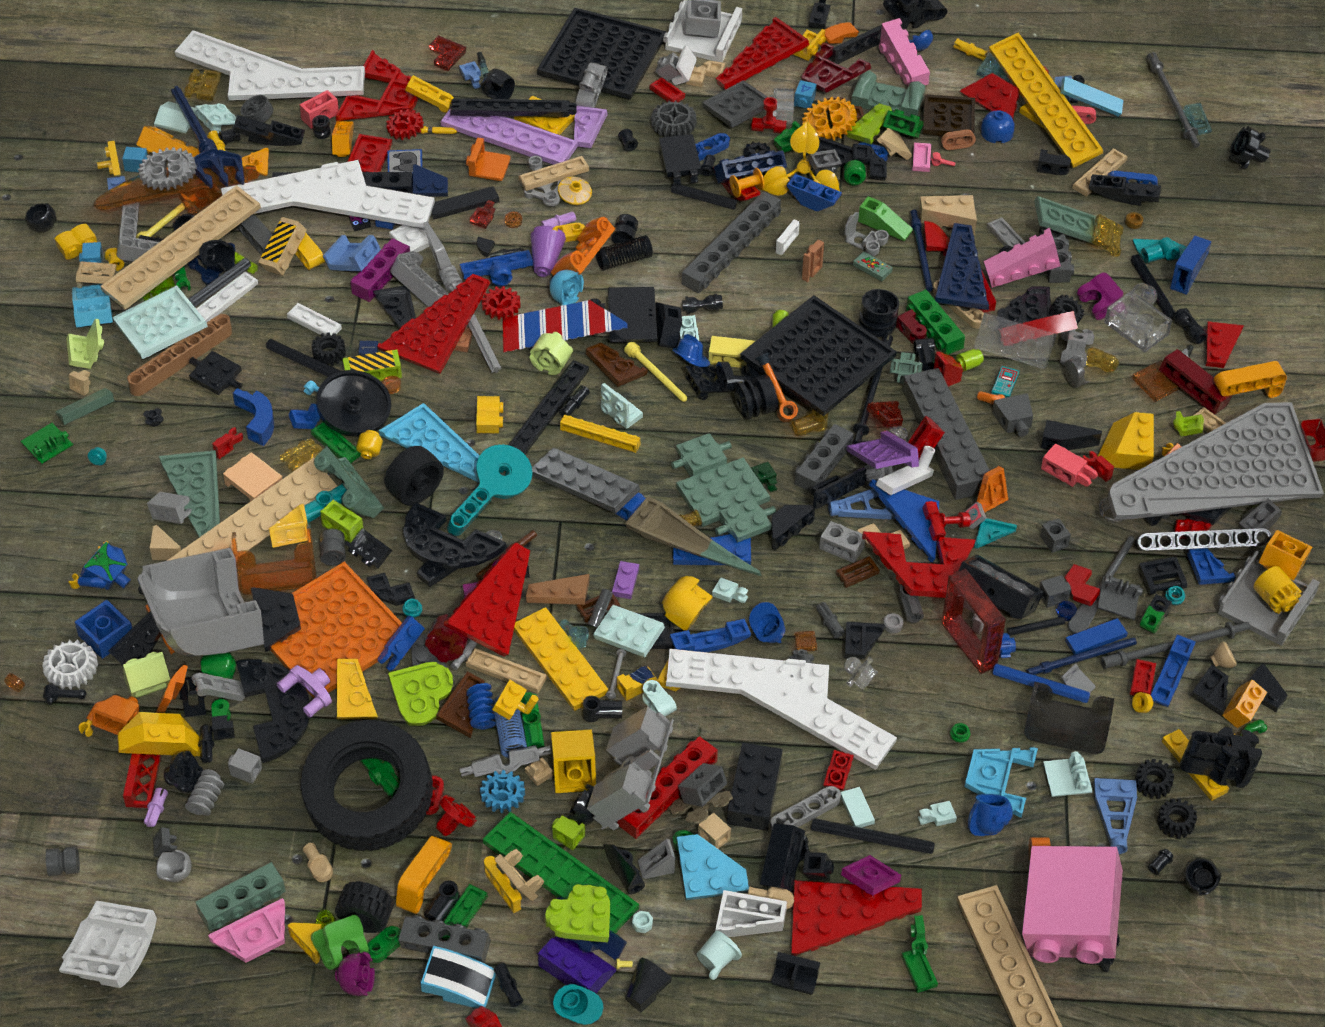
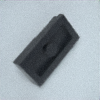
M819 0V3H814L809 27L825 30L831 5L826 4V0Z

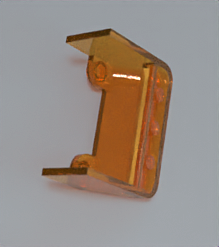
M306 523L308 542L296 546L294 550L295 559L256 564L255 556L251 551H238L236 532H232L233 554L236 558L239 591L245 595H251L252 587L273 591L299 589L316 579L310 523Z

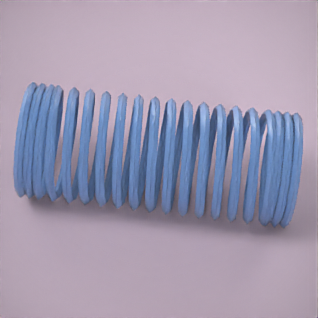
M499 696L494 699V703L492 704L493 707L496 704ZM518 709L514 712L516 714H513L511 717L514 719L505 720V717H500V714L494 711L501 754L509 758V754L505 751L510 750L505 748H527L521 714ZM520 744V745L514 746V747H507V746H510V745Z

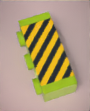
M397 350L343 358L344 370L366 372L380 381L402 378Z

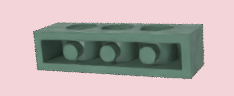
M271 862L196 901L198 914L209 931L221 928L225 923L242 917L244 913L261 907L263 903L280 897L282 893L286 892L284 880Z

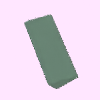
M104 388L55 412L65 425L114 402L113 393Z

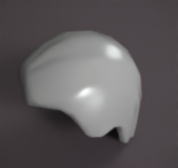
M181 850L163 852L157 861L156 874L159 879L173 883L180 882L190 874L192 867L191 859L187 853Z

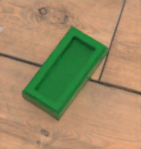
M917 948L915 955H912L911 950L902 953L901 958L917 993L938 987L936 977L922 948Z

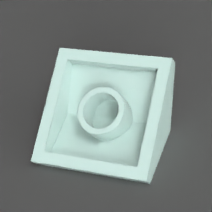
M168 101L160 106L154 126L186 134L190 126L179 105ZM191 107L195 116H197L198 110Z

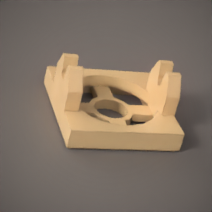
M81 261L76 274L77 288H82L83 282L104 284L115 276L116 264Z
M517 849L511 851L505 857L499 854L495 858V862L516 888L528 899L534 901L538 897L535 892L541 888L544 880L539 875H536L526 882L514 867L523 857Z

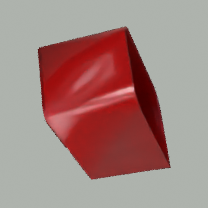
M1322 420L1302 421L1300 427L1312 461H1324L1325 427ZM1306 436L1314 437L1316 443L1309 445Z

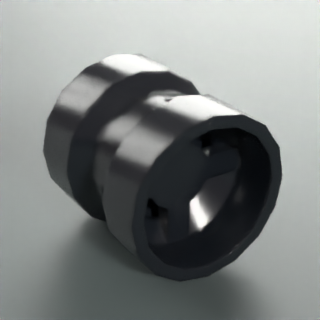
M325 115L314 117L312 120L314 136L318 139L328 138L331 134L329 118Z

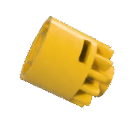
M1278 566L1263 572L1253 586L1259 596L1277 614L1291 611L1296 603L1299 602L1298 598L1302 596L1300 594L1302 591Z

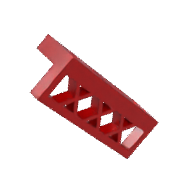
M132 753L123 793L126 807L148 808L147 805L153 798L162 755ZM151 757L155 762L146 768L143 763ZM148 775L151 781L142 785L140 779ZM142 792L147 795L146 801H136V796Z

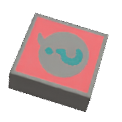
M976 502L965 511L970 514L971 522L969 528L974 529L987 519L981 503Z

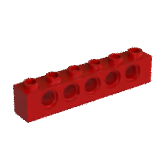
M700 736L695 741H690L681 754H677L667 767L665 766L660 770L655 781V791L652 792L649 801V810L644 813L640 809L633 811L617 821L619 827L637 839L675 800L681 797L678 786L703 763L714 765L717 762L718 749Z

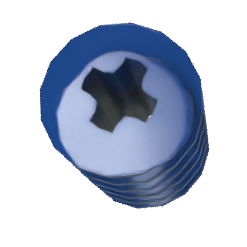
M488 683L473 685L466 692L470 712L469 717L471 719L470 724L475 729L484 730L496 725V722L492 721L495 719V714L492 713L494 712L492 710L493 706H491L494 703L493 699H491L493 693L489 691L492 686Z

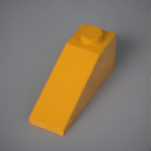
M336 121L332 132L333 155L338 157L350 155L354 121Z

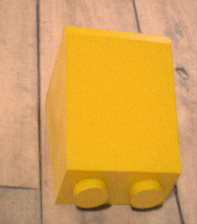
M592 729L551 732L555 793L582 792L587 790L584 788L587 783L594 787L596 785V765Z

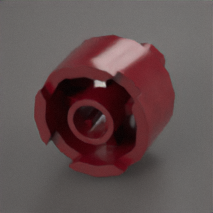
M448 614L439 616L434 620L425 640V645L430 653L437 657L440 662L444 663L458 659L463 655L469 640L463 634L444 626V621L449 619L447 617Z

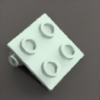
M223 104L195 106L198 110L197 117L211 131L215 130L219 134L222 125L235 124V115Z
M1072 752L1069 759L1043 761L1052 797L1093 792L1084 757L1078 752Z

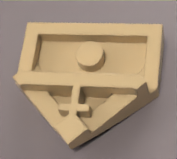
M887 128L877 139L880 144L885 146L891 156L897 152L906 160L912 157L898 132Z

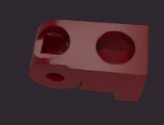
M911 309L897 316L896 328L914 344L915 339L926 338L927 328L919 324L915 319L916 313Z

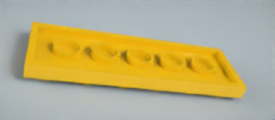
M546 607L515 622L514 632L574 711L582 708L583 700L586 697L596 696L601 698L606 695L608 691L606 685Z

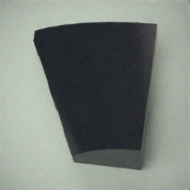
M642 957L639 960L625 999L641 1013L656 1000V995L672 982V977L660 967Z

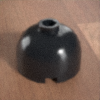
M589 783L584 786L587 790H584L583 793L580 792L569 811L573 813L572 816L569 814L566 817L576 821L578 825L581 823L585 824V826L590 825L595 820L593 818L594 814L587 809L594 788Z

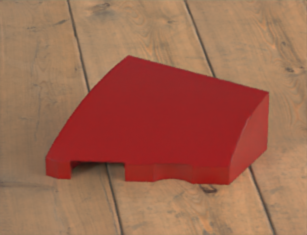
M924 221L923 237L926 251H943V256H946L950 238L937 224Z

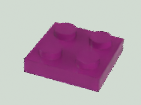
M871 855L843 867L841 872L843 877L872 896L899 883L901 880V874Z

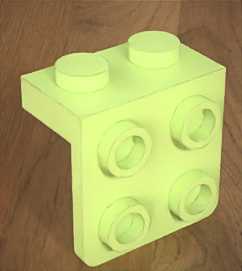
M94 319L86 337L68 334L66 340L69 365L91 369L93 363L97 361L98 352L102 350L104 340L101 339L102 326H100L99 319Z

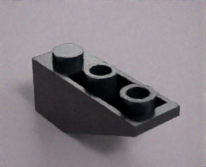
M1046 420L1041 449L1050 450L1055 443L1066 448L1068 451L1099 446L1102 430Z

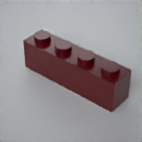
M1178 349L1167 355L1159 368L1161 373L1214 415L1227 407L1233 396H1222L1213 381L1214 377Z

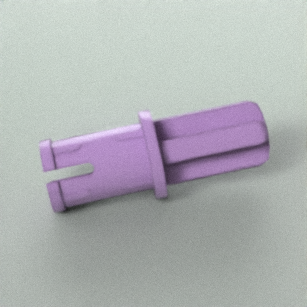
M574 212L560 216L555 215L553 218L541 221V226L555 227L574 222L576 216Z
M162 788L155 789L152 801L147 805L148 811L144 819V824L147 827L156 826L159 815L164 810L163 805L168 795L167 790L164 789L160 796Z

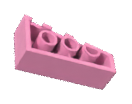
M1050 228L1044 230V234L1038 237L1036 235L1030 237V241L1022 245L1019 243L1013 246L1009 252L1003 251L984 261L992 288L1061 266Z

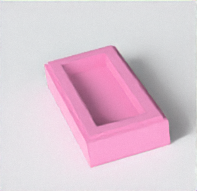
M914 143L912 171L930 172L931 144Z

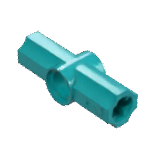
M343 484L331 491L319 492L315 500L304 506L307 523L320 517V511L332 500L339 504L343 503L342 496L347 491Z

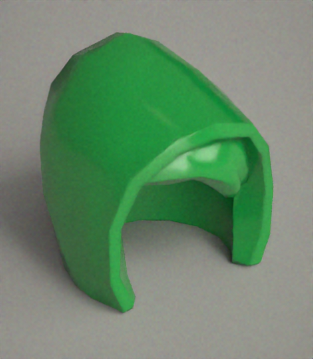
M229 652L203 656L201 659L202 673L233 679L236 672V661Z

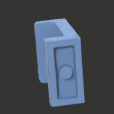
M341 235L323 255V258L330 270L362 271L381 248L374 235H368L362 243H350L346 235Z

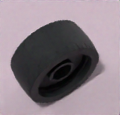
M413 446L404 450L392 461L386 471L384 483L396 499L407 506H412L416 502L421 503L435 492L441 483L444 468L442 463L430 451L422 446Z

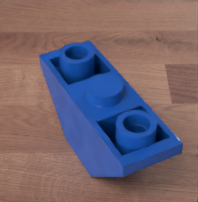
M797 174L787 184L788 189L799 203L814 211H820L833 206L842 195L840 191Z

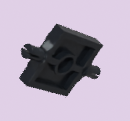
M211 351L202 361L194 357L190 358L189 364L196 367L189 375L191 381L217 395H220L229 386L236 389L242 388V383L235 380L236 376L242 371L240 365L214 351Z

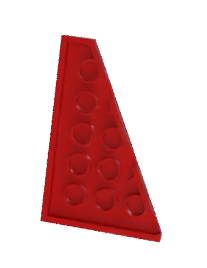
M774 17L770 26H765L753 39L752 45L750 47L746 46L743 52L733 60V65L726 67L723 73L716 78L717 84L726 90L743 80L746 81L749 77L762 72V70L770 66H774L777 62L809 46L808 39L777 17Z
M516 542L511 544L506 549V552L499 557L498 562L476 584L477 586L473 591L468 593L462 600L460 606L453 611L454 613L449 619L444 621V626L463 634L465 637L503 657L509 655L530 550Z

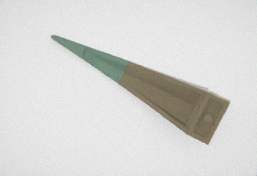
M649 496L625 523L628 529L641 534L644 538L761 576L758 569L710 539L664 503Z

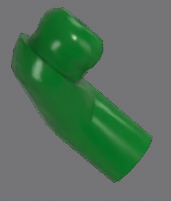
M1258 719L1246 724L1243 729L1249 730L1252 733L1258 731V733L1262 734V732H1266L1267 725L1264 724L1263 720Z

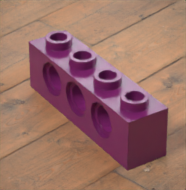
M394 238L384 244L383 248L368 265L352 278L350 283L352 294L370 302L374 298L373 291L383 289L394 277L390 270L397 255L410 252V246Z

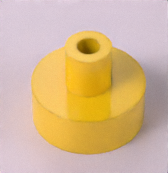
M1142 692L1135 694L1132 700L1133 709L1139 713H1148L1153 707L1151 695Z

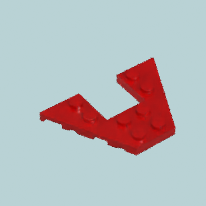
M372 50L363 65L365 67V78L388 82L386 90L380 100L357 95L346 96L336 114V121L394 115V112L399 113L400 110L406 112L407 109H409V112L413 111L419 97L405 91L412 77L404 75L401 69L394 64H390L387 59L380 58Z
M863 531L862 539H866L873 547V552L880 557L881 562L887 569H891L895 573L896 580L904 586L910 596L948 598L955 585L954 580L962 562L968 559L976 542L974 539L938 537L937 548L941 564L906 562L901 534Z

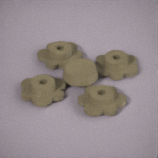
M730 791L717 793L703 807L686 804L683 800L678 799L673 802V805L669 806V810L673 815L683 814L692 806L694 811L687 814L686 822L698 824L708 818L710 804H713V807H724L733 797Z

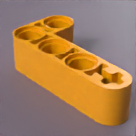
M1271 361L1220 372L1214 377L1213 381L1222 396L1264 389L1269 398H1275L1283 392L1287 375L1278 361Z
M431 836L399 880L396 907L414 914L419 912L423 903L424 890L449 857L452 849L451 842L435 836Z

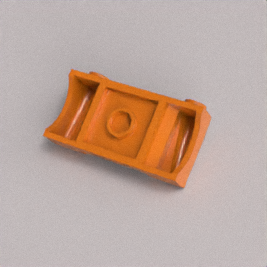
M606 217L596 218L588 222L577 237L580 243L576 246V251L566 254L559 259L550 273L554 276L557 272L567 269L578 272V275H580L614 232V226Z

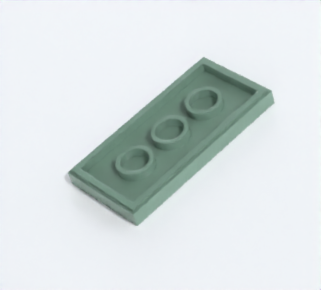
M1039 196L1035 198L1034 202L1040 226L1095 245L1101 242L1096 216Z

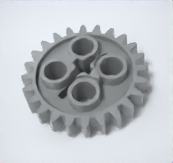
M166 147L165 151L159 149L158 153L153 151L152 156L146 155L147 159H142V163L139 164L140 168H138L140 180L143 181V184H147L148 188L152 186L153 190L159 187L160 191L165 187L169 190L170 187L176 189V185L183 186L182 182L188 183V178H193L192 174H196L195 169H197L192 154H188L187 150L182 152V148L176 151L175 147L171 150ZM166 160H168V172H169V177H168V178H167V175H166V174H167Z

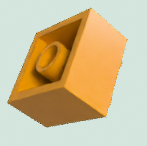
M1277 530L1266 545L1258 563L1266 569L1278 566L1290 579L1295 580L1303 568L1312 546Z

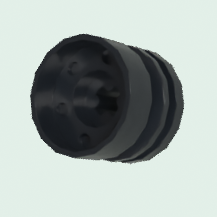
M873 289L866 292L862 296L858 325L875 337H882L886 333L888 335L892 334L896 327L899 309L898 297L884 289Z
M767 374L753 377L752 382L749 379L743 382H735L734 395L736 404L745 420L751 419L752 416L758 417L760 412L765 415L777 411L778 400L776 390Z

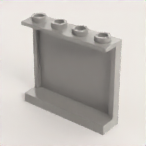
M1256 551L1252 557L1249 556L1247 558L1244 570L1240 569L1238 571L1235 583L1231 582L1229 584L1226 596L1223 594L1219 599L1218 605L1220 608L1218 614L1237 624L1249 622V630L1282 646L1315 597L1320 582L1312 579L1310 584L1307 585L1297 579L1292 580L1302 591L1300 593L1302 596L1298 598L1299 602L1296 603L1291 611L1277 614L1253 588L1257 578L1268 570L1258 563L1257 557L1259 552Z

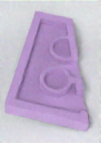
M577 106L574 140L578 141V147H592L607 117L606 109Z

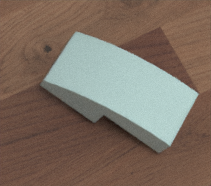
M695 315L682 316L680 340L683 339L685 334H689L699 341Z

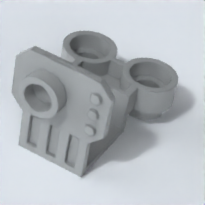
M855 212L849 216L845 225V242L862 250L865 249L866 253L874 257L879 253L880 246H884L888 242L889 234L885 230L871 231L867 236L857 232L856 224L859 212ZM861 237L864 240L863 243H856L854 239Z
M1084 329L1081 333L1075 330L1062 332L1061 339L1068 341L1067 348L1062 351L1060 362L1063 366H1065L1067 360L1085 357V359L1081 360V364L1083 367L1086 366L1088 355L1085 353L1086 344L1090 345L1094 342L1095 336L1092 330Z

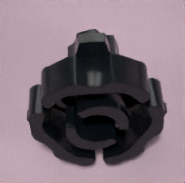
M1250 126L1243 127L1231 144L1229 152L1232 154H1230L1229 158L1241 164V169L1243 170L1248 168L1252 158L1261 163L1266 162L1269 158L1270 149L1260 144L1265 140V133H1259Z

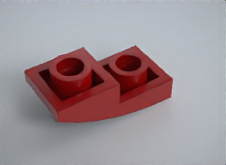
M834 750L824 786H834L844 791L854 755Z

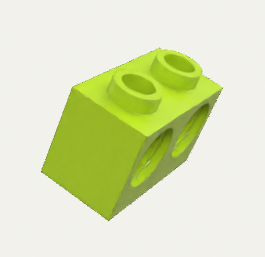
M332 500L320 511L322 526L327 529L342 531L345 541L347 540L350 543L363 528L362 518L335 500Z

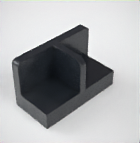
M778 952L771 984L813 995L819 975L820 962Z

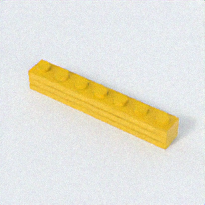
M564 415L560 422V430L634 453L640 447V437L636 435H630L626 432H620Z

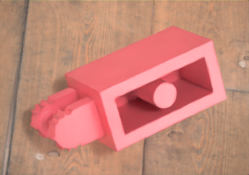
M1056 443L1043 457L1041 469L1072 487L1077 482L1088 487L1092 483L1091 479L1093 480L1098 476L1096 470L1087 465L1086 460Z

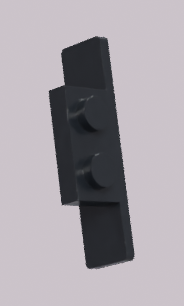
M865 467L843 478L836 475L812 487L811 495L814 496L813 508L818 509L865 485L867 479Z

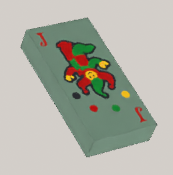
M864 251L853 261V266L880 281H883L893 269L890 265Z

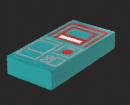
M1002 366L991 394H1002L1005 398L1010 397L1020 371Z

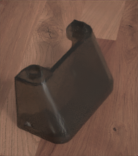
M1034 682L1024 730L1025 736L1029 740L1090 754L1102 753L1105 749L1109 733L1114 698L1097 697L1093 701L1092 708L1052 700L1053 691L1051 687L1044 683Z

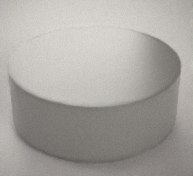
M888 614L884 618V629L889 633L900 632L903 628V618L898 614Z

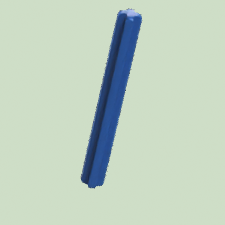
M995 664L993 668V675L1083 703H1087L1090 698V692L1000 664Z

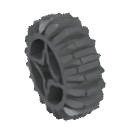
M676 100L675 102H662L661 105H657L653 109L651 116L652 128L655 133L659 134V137L689 135L694 131L697 124L696 113L693 107L683 104V101L680 103L676 102Z

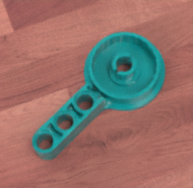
M504 444L493 445L485 449L476 463L479 486L452 514L447 525V531L455 536L461 535L492 501L493 497L508 499L524 492L531 482L533 473L527 456L519 449ZM505 470L507 471L506 476L500 474V472L504 473Z

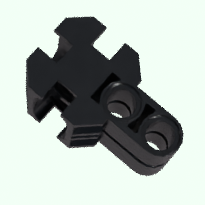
M884 0L883 2L884 8L894 20L900 18L902 29H907L910 22L913 28H918L926 20H941L948 12L939 0Z
M1224 727L1218 733L1194 731L1179 766L1187 773L1210 776V779L1219 785L1226 786V779L1235 781L1236 787L1244 788L1250 783L1262 756V750L1255 748L1256 744H1259V739L1255 734L1244 729L1241 730L1242 736L1234 735L1232 728Z

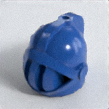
M995 794L977 795L968 818L969 831L975 836L999 833L1012 819L1013 809L1010 801L1004 796Z

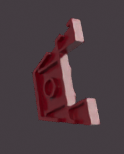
M823 42L821 50L816 52L814 61L808 65L801 79L802 81L815 83L816 89L827 93L870 70V63L859 58L849 68L842 67L827 60L832 56L834 46Z

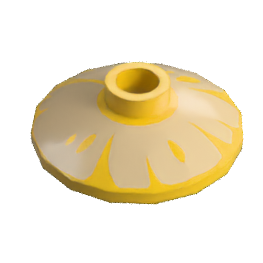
M572 176L561 180L558 185V194L563 201L571 205H582L591 198L592 189L585 180Z

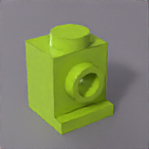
M562 815L552 824L553 839L574 850L585 837V824L581 823L578 825L576 821Z

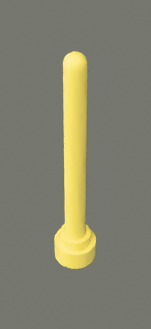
M197 194L190 195L148 231L139 232L136 238H139V235L152 237L198 198Z
M630 342L626 345L624 352L629 357L638 359L682 402L687 401V396L641 353L640 346L636 342Z

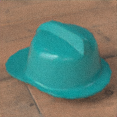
M574 984L565 985L554 995L553 1007L560 1016L571 1021L587 1025L594 1023L602 1015L603 1002L601 998L593 991Z

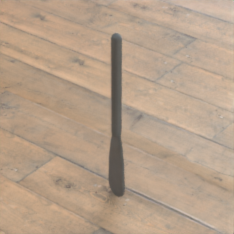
M1133 536L1127 538L1104 577L1114 576L1135 542ZM1101 580L1100 584H1099L1098 587H1097V588H1099V589H1101L1102 580ZM1099 596L1092 606L1082 603L1068 623V628L1071 632L1076 634L1088 629L1097 612Z

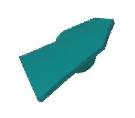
M1168 237L1161 240L1133 239V244L1145 263L1164 258L1167 260L1178 259L1187 248V246L1179 244Z

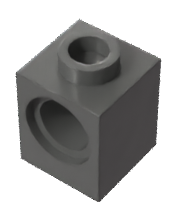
M1058 518L1053 521H1047L1042 525L1040 537L1053 553L1069 546L1071 534Z
M1062 575L1040 582L1039 589L1044 591L1041 599L1046 608L1068 602L1071 587Z

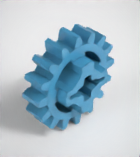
M502 770L501 774L494 771L493 777L487 775V781H482V787H480L481 801L485 802L486 808L492 806L493 812L496 809H500V813H503L504 809L511 812L512 806L518 808V802L523 803L524 782L520 781L519 775L513 777L512 771L509 774H505V770Z

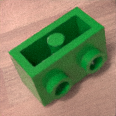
M895 109L894 112L888 110L883 127L919 138L924 122L920 121L919 116L910 114V117L904 115V111Z

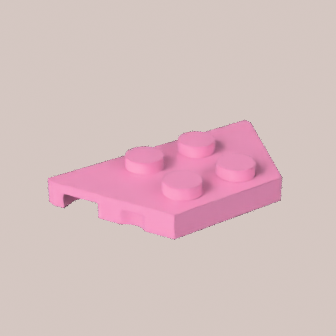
M282 898L209 934L210 942L245 963L285 944L284 899Z

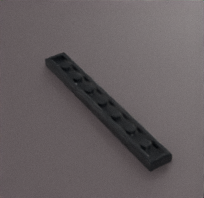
M573 360L508 445L519 449L526 455L589 372V366Z

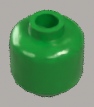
M851 160L845 164L843 169L845 181L853 186L862 184L866 178L864 164L858 160Z

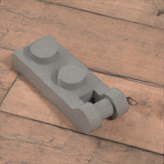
M196 673L192 676L193 684L197 686L196 692L198 696L211 695L236 701H243L245 698L242 684L238 680L204 673Z

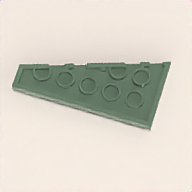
M216 450L159 456V461L177 495L189 496L190 502L185 505L184 510L192 509L188 518L198 538H200L220 523Z

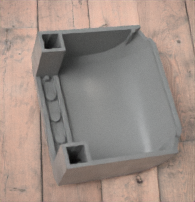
M231 548L142 567L143 571L142 574H139L138 583L158 629L167 644L176 653L187 657L208 656L264 644L261 610L256 600L244 603L238 588L236 558Z

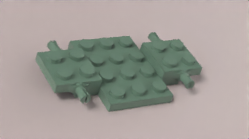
M708 433L676 445V451L680 459L672 461L671 466L673 469L684 466L690 476L687 479L676 482V488L702 527L720 521L723 526L715 528L716 534L719 536L726 532L730 533L737 542L772 530V524L767 516L776 513V509L774 506L767 509H762L759 506L769 502L770 495L744 457L727 463V458L722 451L732 448L730 441L718 444L711 434Z

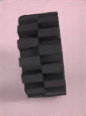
M1060 295L1050 306L1049 313L1050 316L1074 311L1076 323L1078 324L1084 316V309H1081L1083 307L1081 304H1077L1078 300H1073L1074 297L1071 296L1069 298L1068 295Z
M327 332V335L322 333L321 337L317 336L316 340L312 341L313 358L327 365L334 366V363L338 365L340 363L339 360L343 361V358L346 356L343 338L341 339L340 335L336 337V333L330 335V332ZM325 348H334L332 351H323Z
M1148 759L1145 760V764L1143 762L1140 764L1135 777L1139 793L1144 791L1143 796L1146 797L1149 794L1151 799L1154 796L1160 799L1161 795L1165 797L1171 791L1174 773H1172V768L1168 769L1169 765L1167 763L1162 765V760L1156 763V759H1152L1150 763ZM1156 775L1162 779V782L1153 783L1147 779V776Z
M1174 798L1170 799V803L1168 800L1165 801L1164 805L1162 804L1157 818L1159 829H1164L1163 834L1165 835L1170 833L1171 838L1174 835L1177 836V839H1180L1181 835L1183 838L1187 837L1194 830L1197 821L1196 809L1193 810L1194 806L1192 804L1188 806V801L1186 800L1182 803L1180 798L1177 799V802H1175ZM1178 814L1185 819V822H1174L1169 816Z

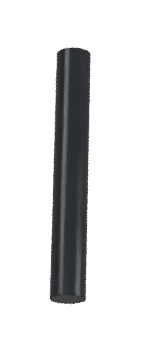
M1064 617L1007 628V633L1009 636L1064 625L1065 619Z

